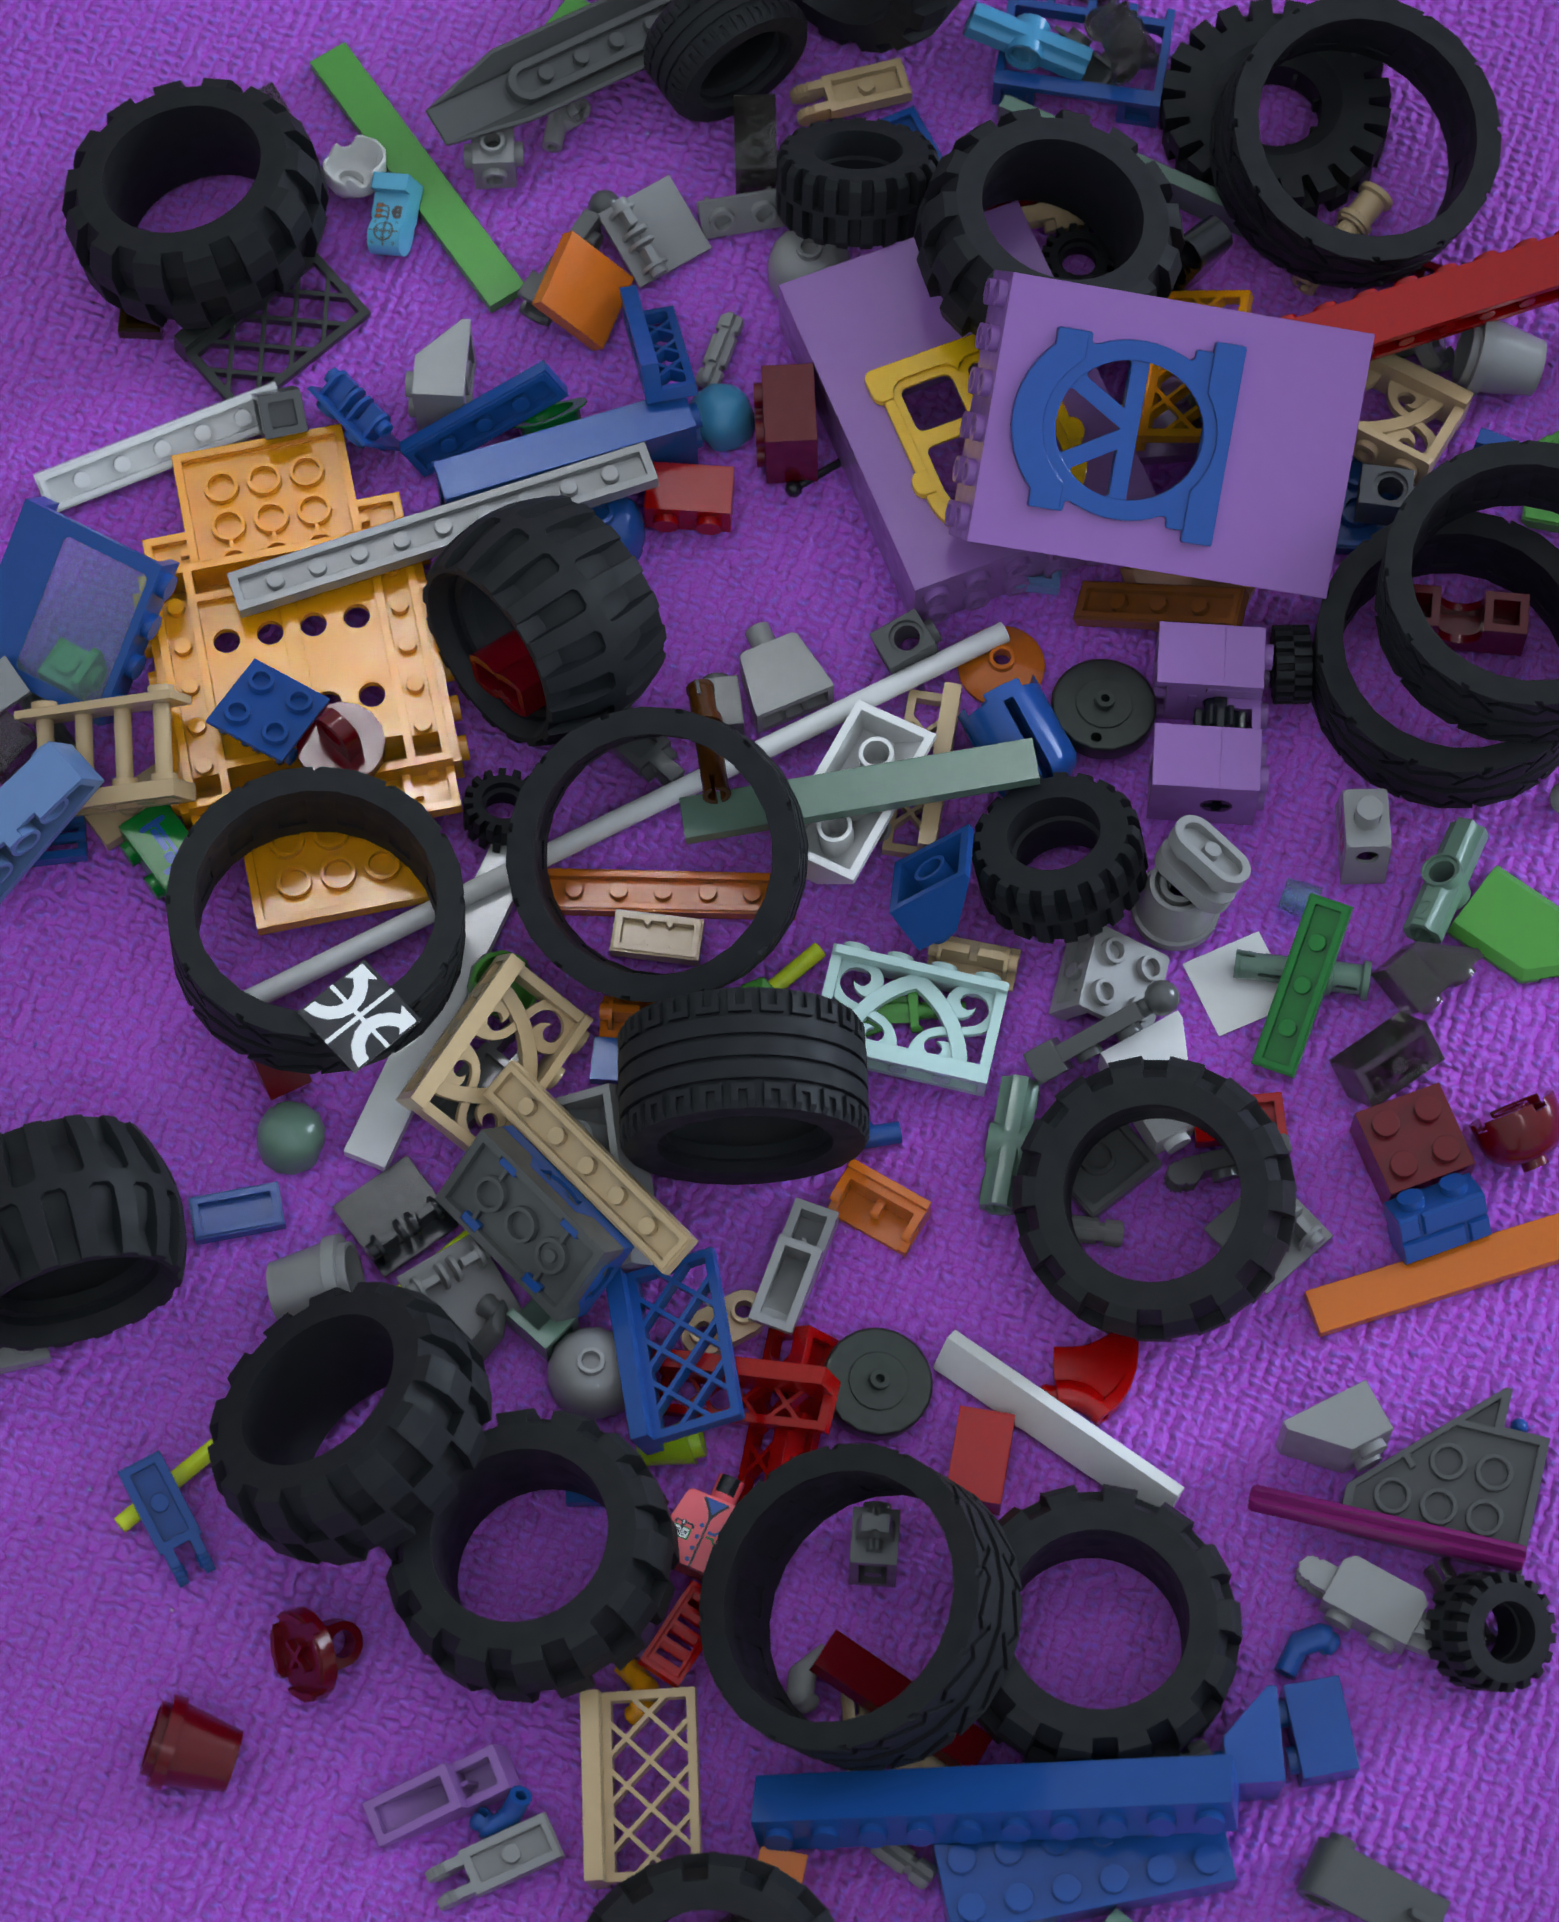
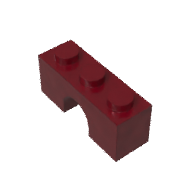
M1414 584L1416 599L1428 624L1449 648L1458 651L1521 656L1528 635L1530 594L1486 590L1484 598L1480 601L1462 604L1445 600L1441 596L1442 586Z

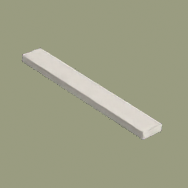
M493 844L490 845L475 878L506 863V845L500 847V853L492 852ZM510 886L465 907L466 938L461 974L448 1002H446L444 1009L421 1036L397 1053L393 1052L388 1057L344 1149L346 1157L381 1171L389 1168L415 1113L406 1109L396 1099L469 996L467 984L471 966L483 954L492 952L513 908L514 901Z

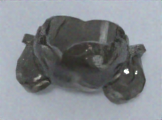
M1110 0L1105 6L1091 9L1085 16L1084 28L1088 37L1094 41L1101 42L1108 58L1112 61L1110 76L1113 84L1123 86L1131 81L1138 71L1151 70L1157 67L1159 54L1155 53V43L1147 33L1143 20L1138 17V12L1130 10V2L1128 0L1121 3L1119 0Z

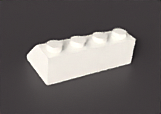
M857 699L814 775L927 756L937 736L931 731ZM896 809L805 824L809 844L806 879L816 884H854Z

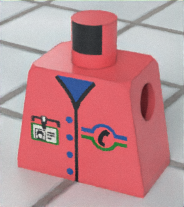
M720 1473L710 1495L695 1488L687 1490L670 1515L677 1527L680 1561L674 1568L675 1571L702 1582V1576L713 1544L718 1545V1534L739 1500L745 1486L743 1482L730 1475Z

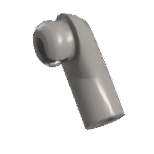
M585 98L548 114L542 142L543 149L553 153L562 151L566 132L584 123L591 113L590 103Z
M822 1643L796 1662L788 1672L786 1694L791 1703L802 1714L812 1712L819 1703V1697L814 1693L817 1676L809 1671V1669L825 1645Z

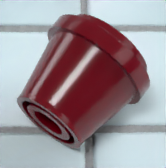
M174 1694L171 1702L162 1700L140 1768V1775L147 1776L146 1787L161 1790L162 1786L225 1793L235 1767L244 1730L238 1729L188 1703V1697Z

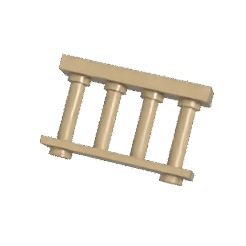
M172 684L149 685L145 693L58 705V702L51 700L31 702V709L14 711V720L36 726L37 748L48 741L55 742L54 724L75 721L76 750L94 769L93 718L114 716L116 778L112 779V786L99 787L75 817L196 801L195 783L178 779V773L173 772L171 707L192 705V696L175 691ZM153 710L155 773L151 774L150 781L139 782L138 778H134L131 713Z

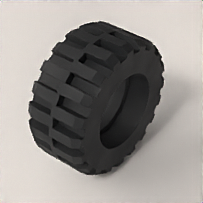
M854 117V120L834 118L830 122L823 123L818 121L811 123L808 128L801 127L795 130L792 135H788L777 151L776 212L790 231L794 230L797 236L805 240L808 238L813 239L814 243L823 246L831 244L841 249L860 247V250L872 249L874 246H882L884 248L896 242L914 237L918 209L939 163L937 151L930 140H927L922 133L918 131L912 132L908 126L900 123L897 125L890 124L887 120L877 119V121H872L862 117Z
M1054 772V777L1042 779V775H1039V785L1006 790L1005 797L1002 799L997 797L987 807L988 814L983 813L975 826L976 832L973 837L972 849L974 870L984 905L989 914L995 916L996 922L1004 929L1009 931L1013 929L1014 934L1028 940L1035 936L1038 942L1054 944V939H1064L1065 943L1077 942V937L1089 934L1091 938L1102 933V927L1107 924L1113 927L1123 919V911L1125 909L1130 911L1140 899L1139 893L1146 886L1148 879L1146 870L1149 867L1136 810L1132 808L1130 800L1124 793L1116 791L1115 786L1101 779L1097 783L1094 782V778L1090 775L1078 773L1076 777H1069L1067 772ZM1075 845L1092 849L1082 860L1065 868L1040 870L1027 866L1038 855L1056 847Z

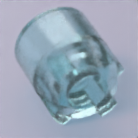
M1288 878L1278 908L1302 918L1310 893L1321 896L1323 888L1305 881Z

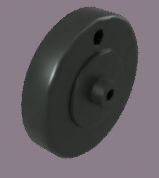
M1111 659L1087 660L1069 668L1057 681L1050 704L1075 751L1095 759H1115L1136 751L1150 736L1157 711L1156 697L1146 678L1133 667Z
M877 1327L855 1331L836 1344L823 1364L841 1382L833 1420L842 1429L854 1436L868 1440H886L897 1437L912 1428L922 1417L929 1405L933 1381L928 1361L913 1341L896 1331Z

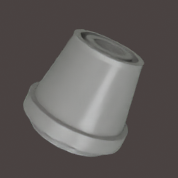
M1502 320L1486 322L1483 326L1461 332L1454 353L1452 381L1474 392L1473 397L1478 393L1532 396L1538 387L1544 370L1547 355L1546 340L1531 335Z
M1156 866L1148 871L1146 886L1139 893L1140 899L1131 909L1132 921L1139 934L1150 944L1168 951L1189 950L1205 942L1214 932L1220 913L1211 914L1204 912L1184 895H1174L1171 892L1173 885L1158 871Z
M339 1233L324 1236L318 1244L269 1262L266 1270L269 1301L277 1320L287 1312L294 1316L309 1307V1299L335 1287L353 1292L358 1282H365L361 1260L356 1247L351 1241H346Z

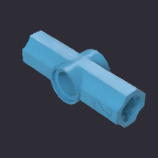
M975 1L971 8L962 33L967 38L1004 52L1006 61L1017 69L1034 70L1041 67L1073 80H1081L1093 52L1091 47L1050 31L1049 23L1039 15L1024 13L1015 17L978 1Z

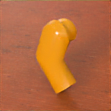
M635 1658L621 1671L617 1667L614 1669V1672L631 1690L659 1689L657 1681L642 1666L637 1664L638 1661ZM656 1701L640 1702L649 1709ZM631 1702L625 1708L624 1715L626 1720L634 1726L645 1713Z

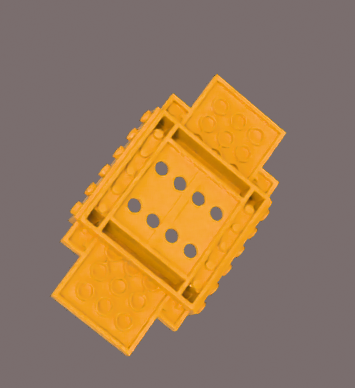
M341 423L267 440L261 438L171 455L185 532L142 540L144 555L156 561L173 559L179 562L175 573L178 579L176 588L170 598L164 601L159 614L162 618L161 626L155 637L149 640L144 654L146 659L153 658L156 671L148 672L150 685L172 684L175 691L192 696V705L171 707L173 772L178 773V779L195 783L196 801L171 804V808L176 816H182L185 828L189 831L213 803L238 786L242 788L246 782L278 770L302 767L299 755L291 766L286 763L280 766L269 756L261 752H254L252 747L243 746L241 741L228 734L222 735L217 728L206 723L207 718L254 659L261 661L322 695H335L341 702L358 704L372 712L382 725L386 742L384 762L374 777L386 781L385 786H396L422 804L433 818L463 812L457 779L465 777L462 762L471 759L466 734L458 736L456 734L454 722L462 721L458 694L449 696L446 684L447 682L455 681L454 676L449 668H446L439 654L440 650L434 635L430 633L426 620L428 615L426 604L423 602V589L428 581L425 578L423 566L430 565V559L245 618L240 616L227 577L229 572L403 518L404 513L399 491L356 499ZM146 576L139 577L142 592L147 582ZM142 593L134 594L136 608ZM353 608H363L370 614L367 624L359 628L348 626L344 618L346 613ZM310 616H319L326 621L327 625L320 635L309 636L301 630L303 621ZM275 624L281 627L283 636L277 643L264 644L258 639V633L265 625ZM226 632L234 633L240 639L239 646L229 653L220 652L215 648L217 637ZM370 686H377L385 692L383 702L374 707L366 706L360 701L361 692ZM304 832L280 837L253 849L244 856L259 936L419 905L430 900L426 890L411 869L390 851L366 839L338 832Z

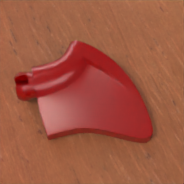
M1110 1333L1095 1342L1082 1346H1054V1385L1043 1384L1040 1388L1073 1411L1084 1414L1095 1426H1098L1116 1412L1131 1388L1137 1370L1139 1341H1136L1134 1338Z

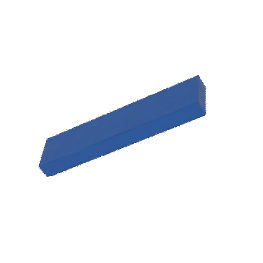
M543 360L400 441V451L425 478L435 472L433 462L473 451L568 397L567 386Z

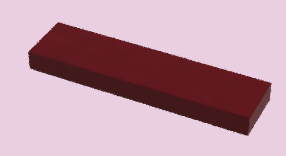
M837 1629L809 1669L813 1674L870 1713L896 1698L913 1682ZM973 1723L961 1736L957 1733L953 1743L934 1753L933 1756L949 1767L975 1766L980 1761L992 1738L987 1732Z

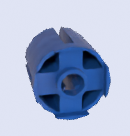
M1032 675L1029 684L1022 685L1019 679L1016 678L992 689L983 695L985 701L981 704L980 708L969 716L965 709L958 715V719L973 747L1033 738L1039 775H1042V779L1054 777V772H1067L1070 777L1076 767V751L1034 675ZM1006 790L998 791L1001 797L1006 796Z

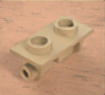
M951 936L941 944L929 946L927 964L931 965L932 962L941 961L956 966L958 968L957 971L973 975L979 971L994 973L1001 977V981L1008 982L1010 984L1008 991L1013 992L1021 950Z

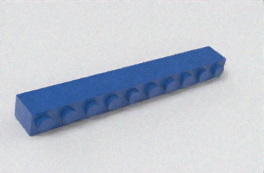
M1233 1754L885 1769L882 1771L862 1770L756 1775L750 1823L759 1850L762 1846H765L768 1850L778 1851L798 1849L833 1850L846 1847L881 1848L894 1845L928 1846L943 1843L971 1845L978 1842L991 1841L1019 1843L1026 1840L1039 1839L1067 1841L1088 1837L1115 1839L1136 1835L1164 1837L1171 1834L1184 1833L1212 1835L1220 1832L1238 1831L1239 1780Z

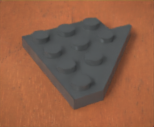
M1504 1388L1347 1483L1342 1504L1521 1544L1526 1547L1527 1551L1550 1438L1505 1427L1513 1389ZM1335 1531L1498 1572L1517 1573L1520 1575L1522 1574V1570L1512 1571L1504 1568L1490 1566L1482 1563L1468 1561L1460 1558L1446 1556L1438 1553L1424 1551L1416 1548L1402 1546L1350 1533Z

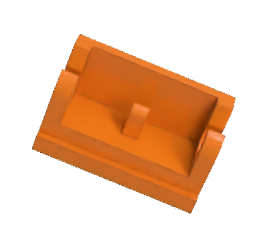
M856 1159L849 1162L848 1167L829 1197L832 1201L828 1208L839 1212L840 1221L904 1257L908 1254L931 1216V1201Z

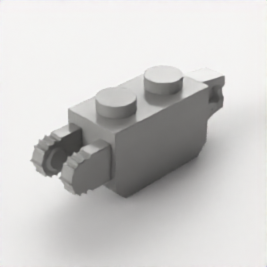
M1313 1554L1312 1556L1307 1555L1306 1558L1299 1561V1568L1295 1570L1296 1578L1294 1582H1297V1586H1300L1301 1590L1305 1589L1308 1594L1321 1600L1318 1610L1325 1614L1324 1619L1329 1624L1342 1631L1348 1632L1352 1628L1367 1637L1366 1642L1382 1653L1390 1655L1394 1651L1402 1655L1404 1649L1430 1658L1428 1649L1432 1647L1431 1640H1425V1629H1430L1431 1621L1426 1619L1427 1613L1425 1610L1428 1602L1422 1590L1357 1555L1344 1558L1340 1567L1324 1559L1320 1560L1318 1556L1314 1557Z

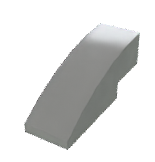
M797 1197L795 1198L782 1234H779L749 1313V1321L792 1335L839 1224V1212Z

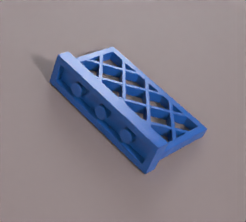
M712 1247L687 1254L671 1273L674 1274L672 1277L662 1274L654 1265L628 1273L620 1267L606 1287L630 1440L646 1455L664 1451L663 1443L745 1419L716 1251ZM706 1264L707 1276L697 1291L682 1283L691 1268ZM660 1278L668 1284L656 1302L652 1304L643 1298L641 1284ZM677 1289L693 1297L679 1319L664 1311ZM709 1292L711 1293V1299L707 1297ZM702 1303L710 1306L714 1311V1318L704 1333L689 1325ZM645 1308L650 1310L647 1316ZM659 1316L675 1324L661 1346L651 1341L649 1331ZM684 1330L700 1338L686 1360L670 1352ZM716 1334H718L719 1341L714 1339ZM709 1344L719 1349L722 1357L711 1375L696 1367ZM652 1349L655 1350V1351H657L654 1357H653ZM666 1357L682 1366L668 1388L658 1383L656 1373ZM691 1372L707 1380L693 1402L677 1394ZM724 1374H725L726 1383H724V1382L721 1381V1379H722V1377L724 1376ZM718 1386L728 1392L730 1408L710 1413L703 1409V1407ZM659 1391L662 1392V1393H664L663 1396L661 1397V1399H660ZM673 1400L689 1408L679 1424L665 1428L663 1415Z

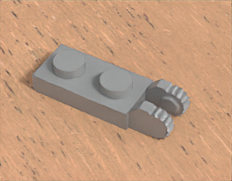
M542 1812L457 1851L459 1855L431 1867L425 1872V1875L430 1884L438 1883L465 1868L470 1882L445 1892L436 1900L440 1910L443 1911L467 1902L474 1896L480 1898L565 1859V1855L546 1812Z

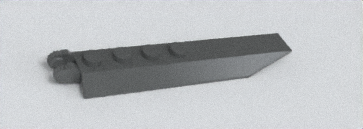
M597 0L491 49L426 109V113L446 146L533 122L644 70V43L647 34L656 18L672 0Z

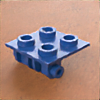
M332 368L324 377L327 383L323 388L315 386L307 388L318 400L316 403L318 409L327 417L338 420L346 429L344 435L354 445L362 449L370 447L381 451H400V441L391 433L393 425L390 423L391 417L377 403H374L370 396L365 397V390L359 387L345 370L339 371L337 368Z
M254 659L207 718L206 723L217 728L222 735L228 734L241 741L243 746L252 747L254 752H261L275 760L276 764L281 766L286 763L291 766L298 756V751L294 747L330 702V698Z

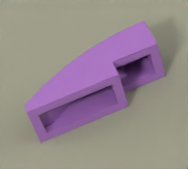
M490 1744L452 1764L442 1763L362 1804L378 1846L383 1848L463 1818L478 1811L480 1807H488L505 1799L512 1787L522 1785L507 1747Z

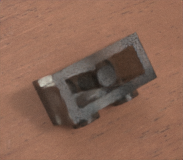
M1400 1011L1331 1058L1329 1062L1347 1097L1366 1106L1373 1107L1390 1098L1445 1058L1427 1022Z

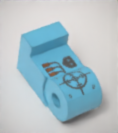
M374 172L371 188L375 191L371 212L372 219L367 230L368 250L371 254L405 257L411 250L424 187L410 174Z

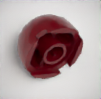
M1553 1090L1545 1092L1544 1101H1540L1536 1093L1490 1112L1491 1117L1494 1119L1484 1123V1126H1482L1479 1118L1469 1124L1473 1137L1482 1153L1495 1164L1504 1167L1521 1165L1523 1172L1536 1169L1548 1163L1549 1160L1546 1154L1559 1144V1103Z

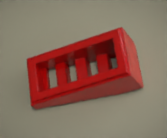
M694 1580L690 1581L637 1663L674 1688L679 1687L703 1650L701 1635L677 1620L680 1616L700 1630L699 1622L702 1621L699 1615L701 1584ZM667 1634H672L692 1647L691 1651L667 1637ZM660 1647L681 1661L682 1665L680 1668L656 1653L658 1648Z

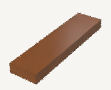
M1083 580L1073 620L1077 626L1158 630L1160 621L1242 626L1250 595L1245 588Z

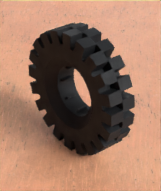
M1271 0L1250 1L1247 16H1242L1237 5H1233L1217 12L1215 27L1205 19L1190 31L1189 44L1181 41L1171 57L1170 70H1166L1160 107V130H1163L1162 146L1167 160L1176 159L1175 170L1215 187L1209 158L1213 157L1209 150L1211 119L1221 92H1224L1225 84L1265 32L1290 12L1306 5V3L1285 0L1283 14L1273 13ZM1335 50L1306 53L1277 66L1269 72L1264 85H1278L1290 88L1293 91L1295 90L1311 103L1312 113L1317 114L1318 125L1316 127L1311 126L1309 135L1301 141L1285 144V146L1262 144L1268 164L1282 188L1302 209L1316 218L1320 204H1323L1331 213L1347 203L1350 189L1358 194L1359 186L1362 182L1370 180L1372 168H1377L1384 150L1392 109L1389 108L1392 96L1389 78H1381L1384 66L1382 62L1358 53Z

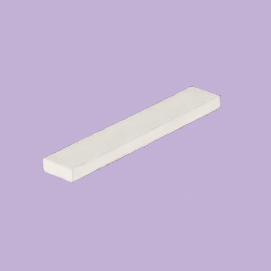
M274 381L34 473L33 477L41 497L45 496L59 503L57 512H61L173 468L171 455L239 443L259 435V429L251 394L278 389Z
M954 1330L947 1337L932 1367L994 1411L1015 1414V1425L1102 1486L1107 1484L1138 1490V1499L1159 1508L1164 1502L1172 1507L1176 1505L1185 1489L1184 1486L957 1330Z

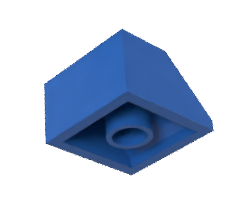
M970 824L894 863L889 913L919 951L932 944H941L957 932L971 873L974 829Z
M1277 1685L1266 1686L1223 1736L1218 1751H1213L1212 1754H1233L1239 1780V1802L1277 1800L1286 1782Z

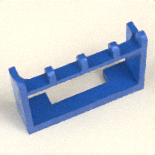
M1008 0L1006 13L1015 17L1024 13H1032L1042 18L1150 33L1159 36L1162 39L1154 91L1006 70L1008 62L1006 61L1005 53L999 51L993 80L992 104L1000 105L1006 94L1034 106L1036 93L1117 105L1115 123L1157 129L1176 9L1168 8L1165 19L1137 15L1139 4L1130 3L1129 14L1098 10L1096 9L1097 0H1089L1087 8L1055 3V0H1046V2L1037 0Z

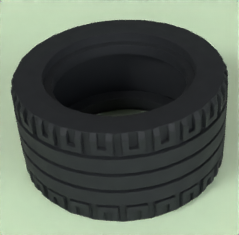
M740 987L697 991L666 998L643 1007L627 1019L618 1033L617 1069L621 1149L635 1166L651 1174L673 1180L701 1184L743 1185L789 1181L818 1175L841 1167L857 1158L869 1141V1095L865 1027L851 1008L837 1000L815 993L783 988Z

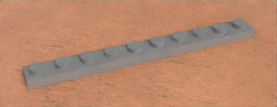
M644 441L227 573V577L240 616L245 618L437 557L457 535L476 520L503 506L527 499L562 495L571 497V500L575 503L585 504L592 508L658 487L659 478Z

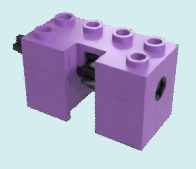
M1160 621L1153 670V691L1157 703L1155 718L1193 720V725L1155 723L1153 753L1149 757L1146 819L1178 821L1185 815H1196L1204 818L1209 823L1253 825L1256 810H1264L1265 793L1268 792L1269 766H1266L1267 743H1262V729H1267L1268 703L1262 702V695L1264 689H1268L1274 656V644H1266L1265 627Z

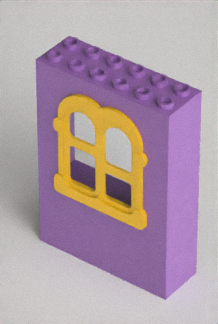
M1018 200L984 212L992 234L1012 257L1037 272L1054 277ZM912 237L778 285L779 327L795 363H813L816 410L837 457L841 461L845 475L906 611L909 612L915 608L922 621L931 618L934 625L946 620L952 613L963 609L968 611L977 610L985 606L993 598L1004 594L1015 596L1026 591L1030 584L1027 576L1036 577L1044 574L1046 578L1052 579L1051 575L1061 570V578H1063L1075 568L1086 564L1089 567H1093L1102 563L969 542L949 534L950 526L945 525V513L951 498L942 486L928 451L934 446L961 437L960 426L962 418L929 430H919L913 422L903 396L952 379L966 411L970 412L973 394L968 393V379L972 367H978L980 349H976L975 346L976 335L969 332L962 338L942 317L940 305L943 298L941 296H929L916 261L919 251L915 239ZM1097 368L1090 370L1088 377L1109 395ZM1070 388L1058 410L1055 427L1056 438L1062 451L1116 431L1118 426L1077 391ZM1136 450L1134 451L1126 500H1139L1156 496ZM1114 451L1073 466L1071 473L1090 490L1106 496ZM1021 584L1026 585L1024 588H1016V586Z

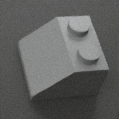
M461 319L415 355L414 371L406 372L405 396L409 397L408 413L409 417H416L418 431L473 400L476 353L471 319Z
M1364 1380L1284 1420L1275 1446L1279 1454L1336 1472L1345 1473L1353 1468H1356L1358 1472H1363L1382 1460L1381 1454L1387 1448V1443L1394 1428L1369 1384Z

